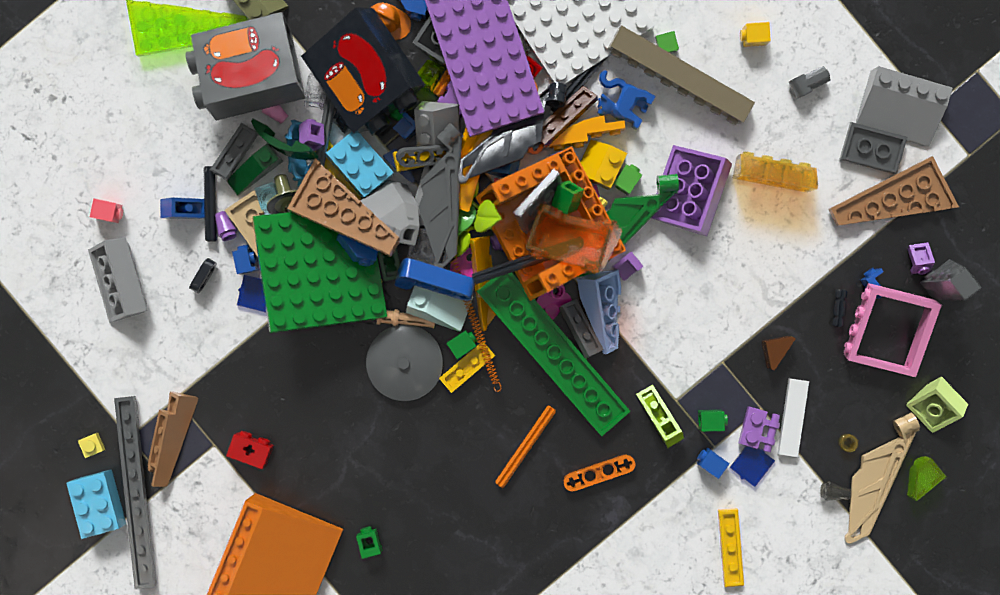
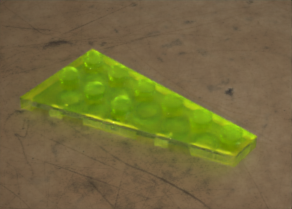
M126 0L135 53L138 57L193 47L192 34L248 21L245 15L211 12L210 10H197L189 7L155 4L147 1Z

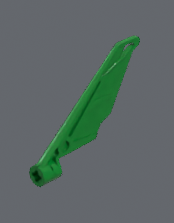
M677 174L657 176L658 194L615 198L607 214L623 245L674 194L678 193L679 179ZM611 259L577 277L598 273Z

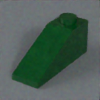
M267 143L252 154L230 176L227 183L236 195L239 196L281 164L283 160L274 148Z

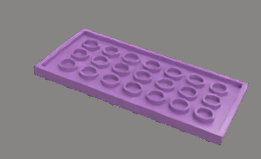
M425 0L469 137L544 113L508 0Z

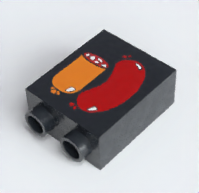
M355 7L301 55L353 134L369 131L372 136L380 134L391 125L388 116L396 109L402 114L413 108L420 101L416 93L426 86L374 8Z

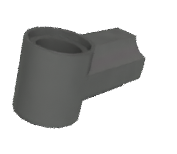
M822 66L806 75L802 74L790 80L789 84L798 99L809 94L813 89L831 81L830 73Z

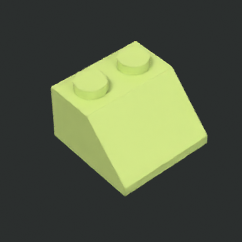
M941 376L927 384L906 406L933 433L962 418L968 404Z

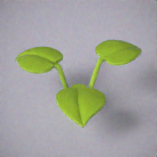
M477 183V186H476V190H475V193H474V197H476V195L478 194V189H479V184H478V183ZM472 200V205L478 209L474 226H470L458 236L457 257L461 256L470 245V230H476L477 232H484L488 229L493 230L492 227L502 219L492 201L485 200L479 206Z

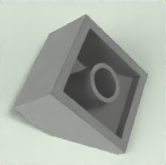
M422 101L414 109L417 146L444 145L437 136L445 130L444 128L449 123L460 132L459 104Z

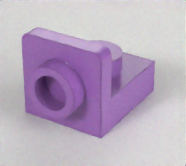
M929 243L909 245L908 252L913 264L911 273L926 274L931 271L935 261Z

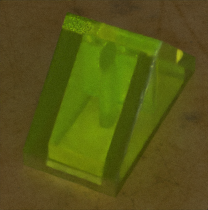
M427 59L418 71L419 76L426 85L422 90L430 94L433 93V89L437 85L444 67Z

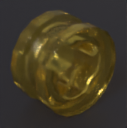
M851 434L840 436L838 443L841 449L847 452L857 449L858 440ZM847 438L853 441L852 445L849 444V448L848 446L844 445V442L847 441Z

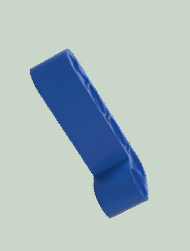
M408 258L404 259L399 265L395 285L402 289H411L413 286H418L464 301L472 299L475 286L471 277Z

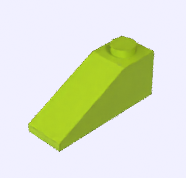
M653 385L636 394L667 448L684 439L682 430Z

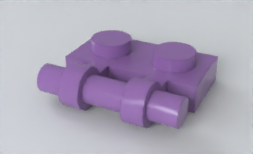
M750 406L747 407L738 444L758 449L759 443L762 442L765 443L763 451L771 453L772 445L774 446L776 442L774 440L776 430L780 426V423H778L780 415L772 414L770 421L766 419L767 411ZM764 425L769 427L767 437L762 436Z

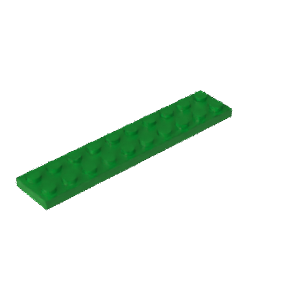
M513 273L491 279L476 291L601 436L630 412L535 299L529 300L521 283Z

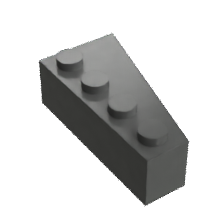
M951 259L935 271L931 270L924 275L925 279L920 282L933 300H966L981 288L965 267Z

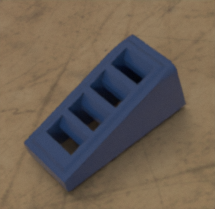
M394 148L384 154L383 157L396 169L392 153L398 150ZM410 170L399 172L410 183L416 184L417 181Z

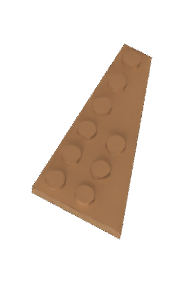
M931 156L828 210L836 225L840 226L958 208L959 206L934 157Z
M314 159L287 209L294 214L391 257L400 238L324 168L318 160Z

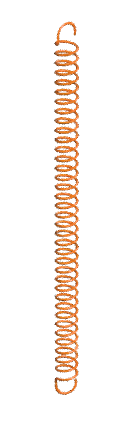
M463 300V302H466L464 305H468L467 307L470 308L469 310L474 308L469 307L473 303L467 304L468 302ZM481 343L479 346H483L482 348L485 349L484 351H486L488 348L484 347L487 346V344L482 345L483 343ZM492 374L491 376H489V377H494L493 379H491V381H493V380H497V381H498V380H499V379H495L496 377L493 376L494 374Z

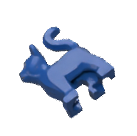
M606 70L602 71L599 75L600 84L604 88L619 86L621 92L616 103L602 94L601 98H598V115H612L617 120L631 123L632 128L637 130L642 120L632 112L633 108L638 106L640 112L645 114L649 107L647 104L651 105L656 96L646 90L627 84L620 78L608 81L606 79L608 72Z

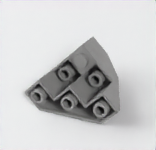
M389 180L360 200L400 238L399 243L415 246L419 230L418 204L407 184Z

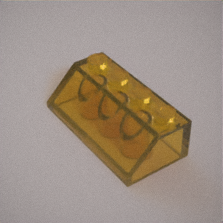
M743 152V154L736 156L732 179L806 193L818 189L817 169L811 167L809 163L800 162L799 165L792 164V160L780 159V161L773 160L772 156L767 155L756 157L751 152Z

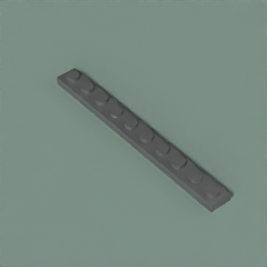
M136 396L114 398L134 588H152L156 586Z

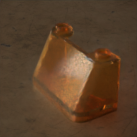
M540 203L525 248L531 253L530 256L536 259L545 257L584 267L587 271L597 274L598 271L604 270L621 237L622 230L614 220L606 219L605 223L602 220H598V222L565 215L559 210L557 212L550 211V205Z

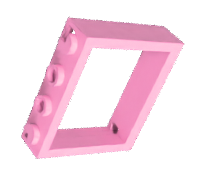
M868 283L867 288H865L861 295L862 303L855 312V323L851 325L849 330V341L844 345L845 357L849 361L916 377L942 305L930 298ZM877 295L925 307L904 366L857 354Z

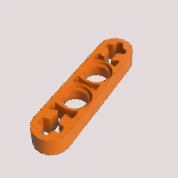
M621 455L571 472L564 477L563 483L568 491H577L630 473L635 468V461L630 455ZM624 459L631 461L629 468L626 469L625 466L619 467L621 471L617 472L614 462L617 461V464L620 465L624 463ZM605 465H612L613 473L605 475L603 467ZM593 471L596 475L595 479L587 481L585 473ZM578 474H581L584 484H581V481H577L574 487L570 484L567 485L570 477L576 480L579 479Z

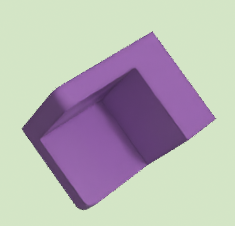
M632 251L612 266L614 270H619V275L623 281L643 267Z

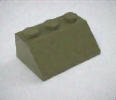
M233 0L250 20L280 13L289 7L284 0Z

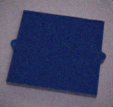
M244 275L241 288L238 289L240 293L237 305L266 312L262 280Z
M745 446L730 468L739 474L741 479H745L755 487L775 460L767 455L763 449Z

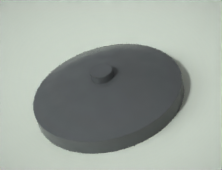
M413 325L392 326L381 332L371 343L366 358L367 373L374 387L386 397L398 401L415 400L426 395L437 384L443 369L442 352L435 338L426 330Z

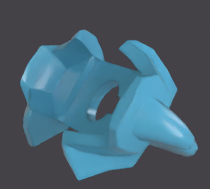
M295 119L291 120L292 125L288 128V133L285 134L287 145L291 147L296 140L299 141V124L302 123ZM288 157V172L294 176L292 178L293 181H298L297 187H299L313 162L307 166L306 160Z

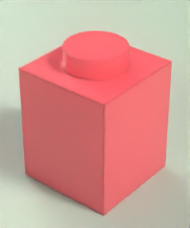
M93 198L90 212L91 218L119 223L123 216L121 204Z

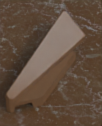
M170 392L168 409L159 410L147 465L148 471L154 474L151 483L153 487L168 486L198 402V398L195 396Z

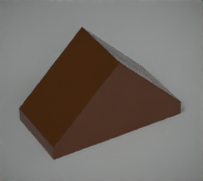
M785 336L761 341L768 369L775 371L796 338Z

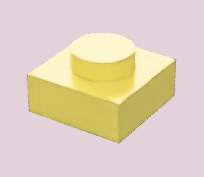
M99 433L78 440L85 458L105 450Z

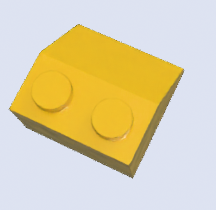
M590 140L580 163L590 182L610 190L627 153L609 144Z

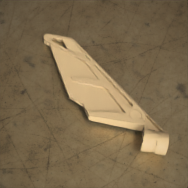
M913 413L893 421V425L900 436L899 438L861 457V468L852 477L849 527L848 533L845 535V541L849 544L868 536L874 527L914 436L919 431L920 425ZM861 526L860 534L855 537H851L852 534Z

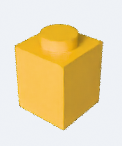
M769 22L746 23L742 30H740V41H743V47L766 46L771 41Z

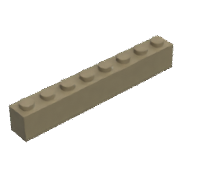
M622 25L618 28L607 48L614 57L619 59L622 57L628 60L627 64L630 66L642 68L646 75L652 78L656 76L661 79L660 82L663 85L677 88L679 94L685 97L689 95L694 98L693 101L696 104L710 107L712 113L719 116L720 114L727 117L726 120L734 125L744 123L755 104L754 101Z

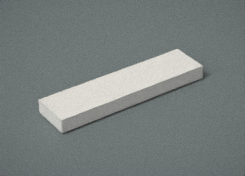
M788 378L777 454L798 457L809 381Z

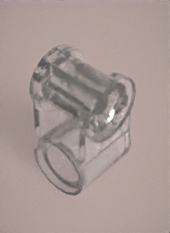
M310 73L307 78L304 108L316 107L324 110L326 93L321 85H313L315 77Z

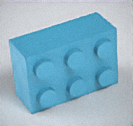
M349 133L326 152V158L362 199L393 177L394 172L360 133Z
M112 469L66 483L81 539L117 530L126 525Z

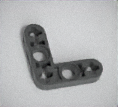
M445 145L405 147L398 150L396 160L403 167L430 165L434 167L441 160L438 154H442L443 151L447 153L450 149ZM424 151H428V159L425 161H421L420 154ZM405 153L410 156L406 161L402 159V157H405Z

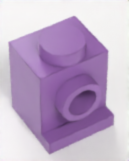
M307 119L299 124V142L312 148L314 151L324 146V124L313 119Z

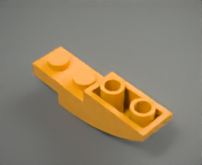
M604 116L583 120L567 128L549 145V149L554 148V151L565 150V146L582 148L584 144H587L588 136L599 138L605 133H609L610 136L620 135L621 131L625 129V121L605 123Z

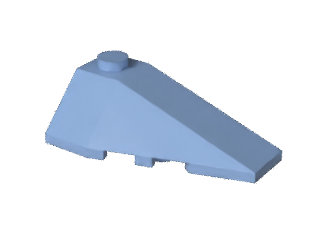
M619 270L589 274L577 279L582 304L592 328L604 349L602 350L603 354H608L618 349L619 324L616 322L617 312H620V306H617L618 295H621Z

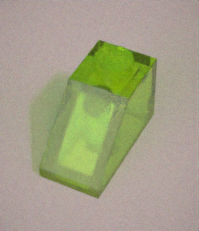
M920 457L914 461V465L910 468L907 495L915 501L919 500L947 477L932 458Z

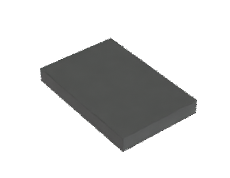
M850 122L839 160L897 174L908 137Z
M555 169L546 176L514 212L521 230L526 234L552 207L551 204L557 187L562 183L560 174Z

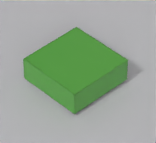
M675 31L655 36L657 46L671 53L679 50Z

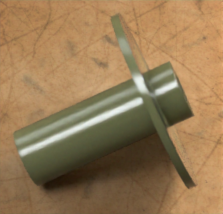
M279 174L274 177L278 194L273 196L266 206L270 214L290 213L287 208L297 190L290 189L287 176Z

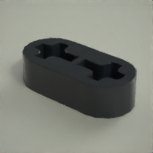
M207 258L193 278L189 289L199 294L211 277L217 263Z

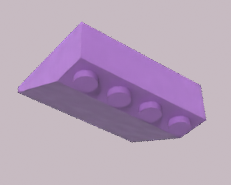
M673 145L663 175L677 174L679 191L652 216V219L708 236L732 163L725 157Z

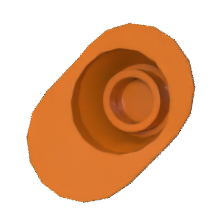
M384 2L377 3L371 7L374 8L395 40H400L408 35L411 29V21L406 13Z

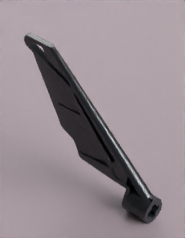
M559 82L548 85L547 89L539 94L544 109L543 114L498 128L466 154L460 163L459 183L465 184L472 177L522 160L529 148L540 145L546 105L554 108L564 107L567 86ZM472 165L466 177L463 176V169Z

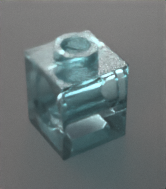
M273 182L254 188L261 210L265 212L267 211L266 196L268 194L273 196L278 194Z

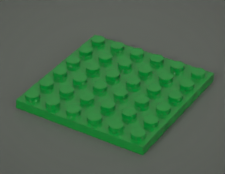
M292 212L252 217L270 333L387 317L378 258L373 265H359V262H354L338 242L337 235L339 233Z

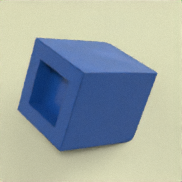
M405 112L402 114L404 118L393 129L408 142L416 134L415 121Z

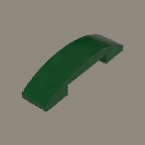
M252 118L251 123L255 131L281 154L301 160H314L319 157L312 148L297 140L291 147L274 138L276 133L272 129Z

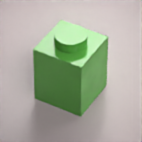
M626 164L612 186L628 196L642 176L639 173L640 169L633 164L630 166Z

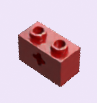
M246 431L234 434L226 456L264 469L267 466L274 445L270 444V441L265 438L251 437L252 434ZM250 445H252V449L255 450V451H253V452H251V453H250V449L247 448V447L250 446Z

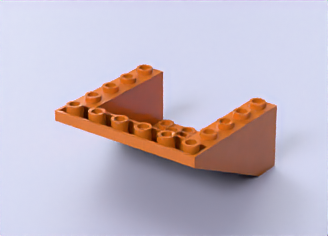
M572 146L492 183L476 196L479 204L485 200L492 201L497 212L502 217L492 229L509 261L578 238L583 240L584 248L515 271L530 301L626 251ZM553 169L559 172L562 183L571 181L584 189L578 210L569 214H563L552 206L529 233L526 234L521 230L514 214L515 210Z
M255 493L244 502L207 595H317L343 529Z

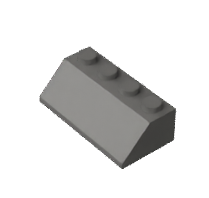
M126 237L105 240L88 249L109 323L147 311V302L141 291V282L137 277L136 265L132 260L131 248Z

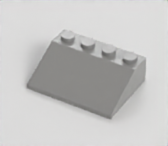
M877 66L870 71L856 123L907 136V141L928 147L948 106L952 87Z

